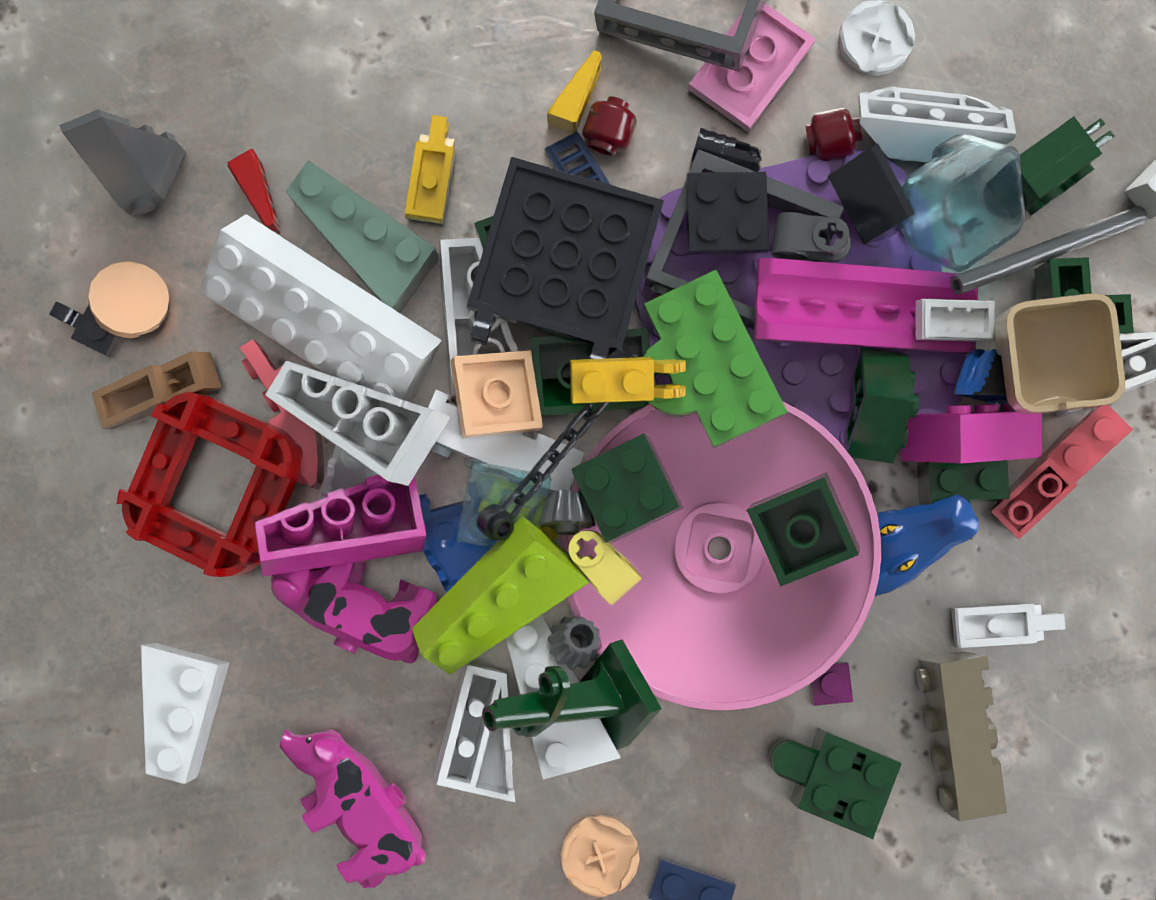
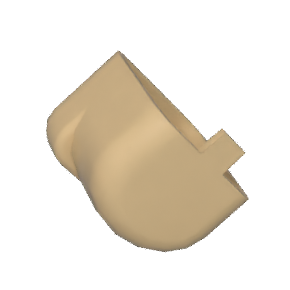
M1091 293L1024 301L1007 309L998 316L994 326L996 352L1002 356L1006 397L1009 405L1015 411L1021 414H1041L1092 408L1114 403L1122 396L1125 390V374L1118 317L1115 305L1109 297L1103 294Z

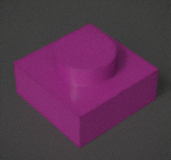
M848 662L834 663L824 674L809 684L811 704L813 706L853 702Z

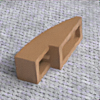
M191 351L163 365H150L92 392V397L102 429H109L151 416L158 403L165 404L176 395L185 392L208 395L222 389L211 353Z

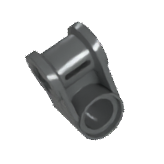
M794 212L777 214L772 247L773 257L778 259L834 263L843 260L849 254L851 248L849 228L842 219L837 217L810 216ZM836 234L838 239H835L834 245H826L830 235Z

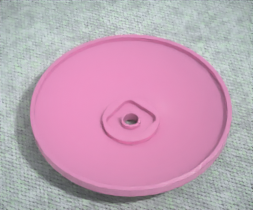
M785 402L783 404L787 410L786 415L714 449L696 413L681 418L665 416V414L649 404L628 416L614 427L596 445L585 460L586 462L644 433L650 437L684 507L682 510L610 543L617 552H620L633 565L642 577L614 605L609 604L591 583H588L567 597L574 617L578 615L584 617L587 621H593L594 627L599 629L602 647L597 653L601 655L609 643L623 639L654 696L663 700L705 710H736L768 704L789 696L824 674L848 649L867 618L879 581L881 564V535L872 495L862 473L841 443L813 418ZM827 472L860 545L859 555L780 587L747 509L752 503ZM575 479L571 487V491L581 492V489ZM596 521L595 526L579 529V532L594 530L601 533ZM560 535L559 545L569 552V544L574 535ZM724 537L730 542L731 552L728 557L716 559L710 554L709 544L713 538ZM582 539L583 549L580 551V554L583 557L592 555L595 558L597 554L594 548L598 545L595 540L587 542Z

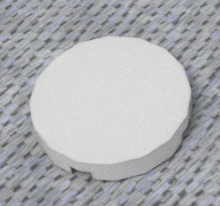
M871 0L862 2L849 12L840 27L838 42L841 55L850 67L861 74L881 76L892 73L904 64L912 51L915 32L911 19L902 8L897 5L886 4L884 0Z

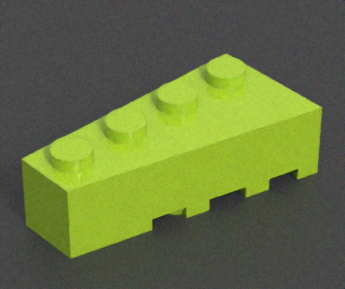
M522 516L514 524L512 534L505 540H498L412 627V631L421 656L451 675L590 582L583 571L573 562L568 551Z

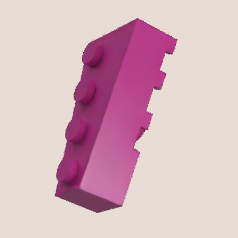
M377 474L366 478L364 483L346 490L338 489L328 493L327 497L307 504L305 502L255 522L262 577L421 552L424 549L426 530L415 476L407 486L387 481Z

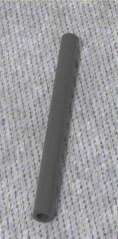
M1137 206L957 274L950 279L951 288L955 294L960 295L1044 263L1049 259L1057 258L1146 223V211L1142 207Z

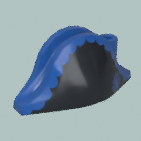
M973 349L968 353L957 375L953 394L998 405L1008 403L1002 356L997 354L996 349H988L986 351L984 349Z

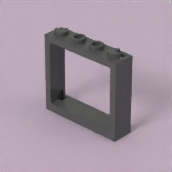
M598 0L594 16L597 31L740 72L766 0H747L734 37L616 4L617 0Z
M698 149L689 173L755 171ZM767 176V202L769 207L782 212H794L810 216L841 217L844 209L843 206ZM686 181L644 284L645 287L651 289V293L659 296L689 283L662 272L687 211ZM831 234L829 240L826 241V245H830L833 234ZM731 299L744 326L754 330L755 308Z

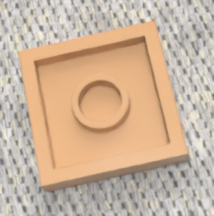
M531 350L454 356L450 360L462 439L532 432L543 428Z

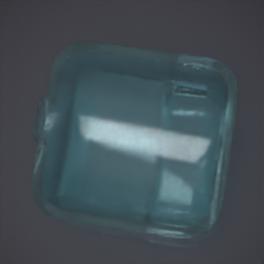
M970 134L954 135L936 146L932 153V160L915 170L901 185L916 213L901 228L907 242L924 259L953 271L961 272L968 269L1014 238L1019 233L1025 220L1020 156L1018 150L1010 145Z

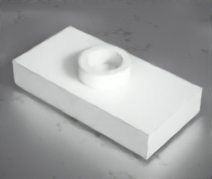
M916 300V340L995 341V301Z

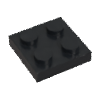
M766 171L687 173L688 255L767 253L769 251Z

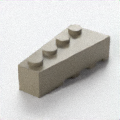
M964 651L919 659L921 669L916 671V678L921 693L926 694L928 708L924 709V720L928 731L933 732L936 747L931 749V756L935 770L941 772L943 787L939 788V798L945 812L948 811V814L958 821L1007 813L1001 763L997 757H992L991 753L992 749H996L998 743L997 728L993 725L991 719L987 717L986 712L989 705H994L992 688L986 687L982 679V671L989 670L988 655Z

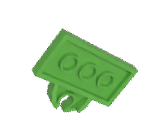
M717 270L644 304V308L660 338L657 343L647 350L644 357H652L654 360L676 359L686 361V371L677 374L654 372V376L663 374L668 376L672 383L684 385L685 396L667 399L654 397V400L647 401L653 408L662 412L665 416L681 418L696 413L713 449L787 414V410Z

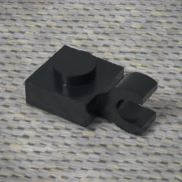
M56 301L49 313L50 316L76 328L71 339L110 358L120 336H115L99 326L90 311L89 304L84 314H81Z

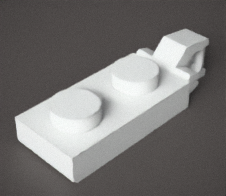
M1028 603L951 608L955 648L1032 644L1044 640L1043 631L1066 629L1064 614H1042L1041 605Z

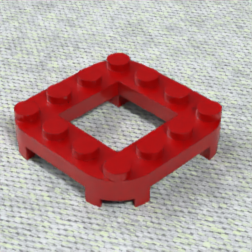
M185 392L172 397L165 404L158 403L151 414V417L158 420L129 489H119L116 504H122V515L128 528L126 533L136 541H146L203 569V574L207 576L234 577L251 574L260 564L255 522L285 510L299 477L303 456L301 447L284 430L210 396ZM198 436L249 459L250 463L256 465L227 534L168 506Z

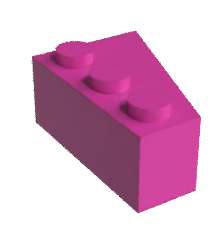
M1009 403L1000 404L1001 411H998V404L974 405V412H971V405L946 406V413L916 414V417L909 418L907 423L908 438L905 448L901 449V461L974 463L1042 458V413L1021 414L1015 411Z

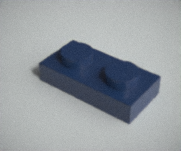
M659 857L647 896L651 900H732L736 884L733 881Z

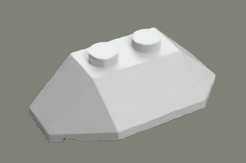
M888 87L871 93L863 92L858 97L860 124L872 139L879 144L887 157L892 159L929 162L944 166H966L1010 143L1016 136L1011 109L1005 107L998 109L989 102L968 95Z

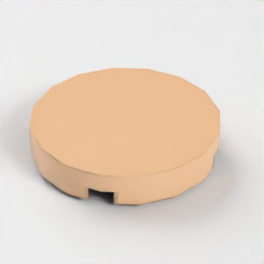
M126 261L113 263L98 272L90 285L88 303L95 321L101 328L115 336L135 338L149 331L151 333L161 325L167 315L169 294L165 282L157 272L144 264Z
M603 814L586 816L573 824L564 837L560 852L562 868L570 884L583 894L594 897L608 896V894H614L626 888L636 875L640 859L637 840L629 827L619 819Z

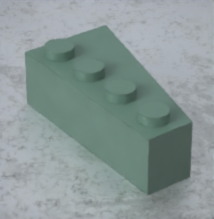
M309 160L285 191L297 208L378 300L401 313L439 260L437 250L433 245Z

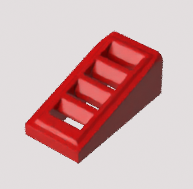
M249 149L227 162V167L262 224L276 234H280V225L262 161L254 149Z

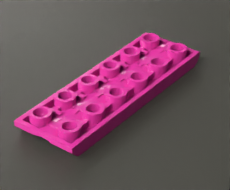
M761 258L757 259L754 340L968 354L971 350L976 349V341L916 340V300L978 301V288L960 295L955 294L951 288L950 279L952 276L960 273Z

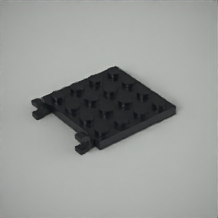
M511 157L467 303L468 310L477 312L470 334L472 337L471 341L487 346L493 319L496 317L591 344L593 349L590 359H607L609 350L615 351L623 346L664 200Z

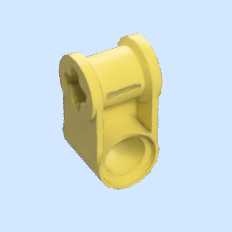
M581 531L571 539L568 548L571 559L609 604L614 605L642 579L633 565L620 552H617L610 543H606L602 534L598 531ZM582 539L587 542L591 540L597 542L598 545L594 548L597 554L595 558L592 555L583 557L580 554V551L583 549Z

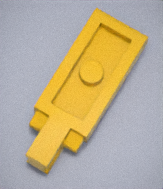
M432 115L429 136L421 134L419 141H416L404 213L406 219L444 224L455 156L454 139L447 138L449 129L447 117Z

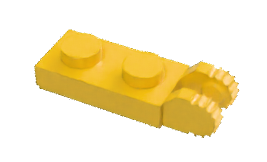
M652 357L570 360L571 402L654 400V397L663 399L684 397V385L675 383L654 385V372L670 374L686 371V361L676 359L654 360Z

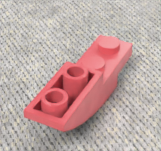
M252 339L240 347L246 356L241 362L253 380L260 378L267 390L262 395L274 413L278 410L281 411L280 414L268 422L288 433L302 449L303 456L297 480L302 486L308 483L310 487L318 489L322 486L324 480V454L321 434L265 395L282 367L276 369L262 345Z
M1108 404L1095 407L1073 428H1068L1042 454V458H1038L1009 488L1010 499L998 501L990 512L1020 539L1077 486L1076 482L1133 429Z

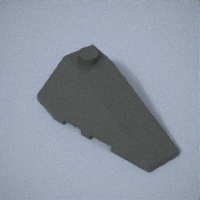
M99 109L59 125L64 136L116 204L129 215H142L155 209L156 204L166 200L186 155L184 146L174 134L164 132L160 136L156 135L153 128L148 125H143L140 128L131 127L128 119Z

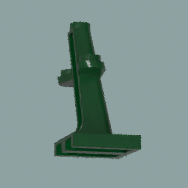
M623 639L609 643L579 683L570 684L566 672L560 666H548L539 675V691L494 700L491 705L483 708L482 718L486 728L491 732L512 728L516 735H523L524 737L538 736L554 723L600 718L615 748L619 750L629 746L662 708Z

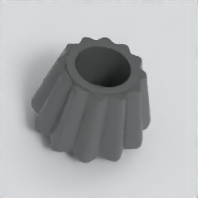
M559 490L548 494L539 524L542 527L555 529L556 534L576 535L579 533V529L595 526V521L582 492Z
M577 615L574 618L563 617L559 624L552 625L553 633L548 636L547 640L551 644L549 653L556 656L558 665L566 664L570 670H574L577 666L585 669L589 662L597 660V651L601 649L602 645L599 629L594 627L593 621H587L584 617ZM570 637L578 639L580 648L572 643Z

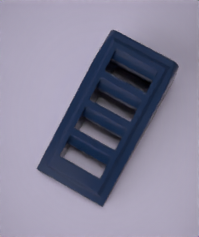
M578 131L544 148L554 169L574 175H580L589 170L591 175L586 178L611 185ZM573 145L576 146L578 151L560 160L557 155L559 152ZM583 158L585 163L570 171L566 170L565 166Z

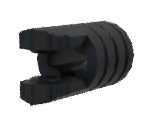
M700 128L691 161H694L699 149L758 172L760 171L759 162L762 161L761 150L758 149L759 147L738 141L734 137H728L724 134Z

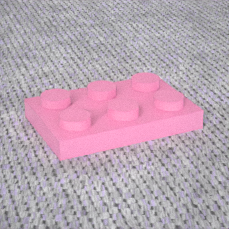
M765 3L740 72L705 62L689 83L688 90L749 132L811 49L816 39ZM743 12L726 35L735 36Z

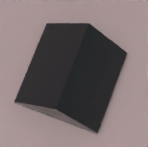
M879 144L868 148L828 175L834 190L864 245L895 235L916 214Z

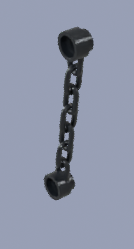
M624 348L615 350L609 356V358L638 357ZM602 402L595 411L591 409L594 403H586L503 505L491 504L480 512L477 518V528L491 540L507 539L514 530L513 519L609 402ZM583 418L586 422L576 432L573 428ZM566 439L569 443L559 453L556 449ZM549 460L552 463L542 474L539 469ZM531 480L535 484L525 495L521 491ZM514 501L518 505L509 513L506 509Z

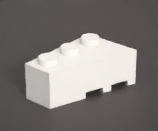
M472 662L461 667L433 777L439 786L515 803L509 728L491 732L486 728L482 718L484 707L491 705L494 700L508 697L507 674L501 669Z

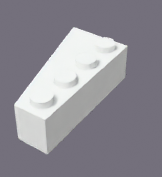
M543 614L506 638L520 694L539 691V675L548 666H560L563 668L570 684L580 682L574 670H570L566 664L558 665L556 656L549 653L551 644L547 638L553 632ZM600 718L554 723L538 736L532 737L543 780L621 758Z

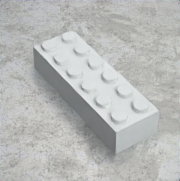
M247 214L220 230L199 289L200 293L325 374L408 402L415 397L442 342L441 339Z

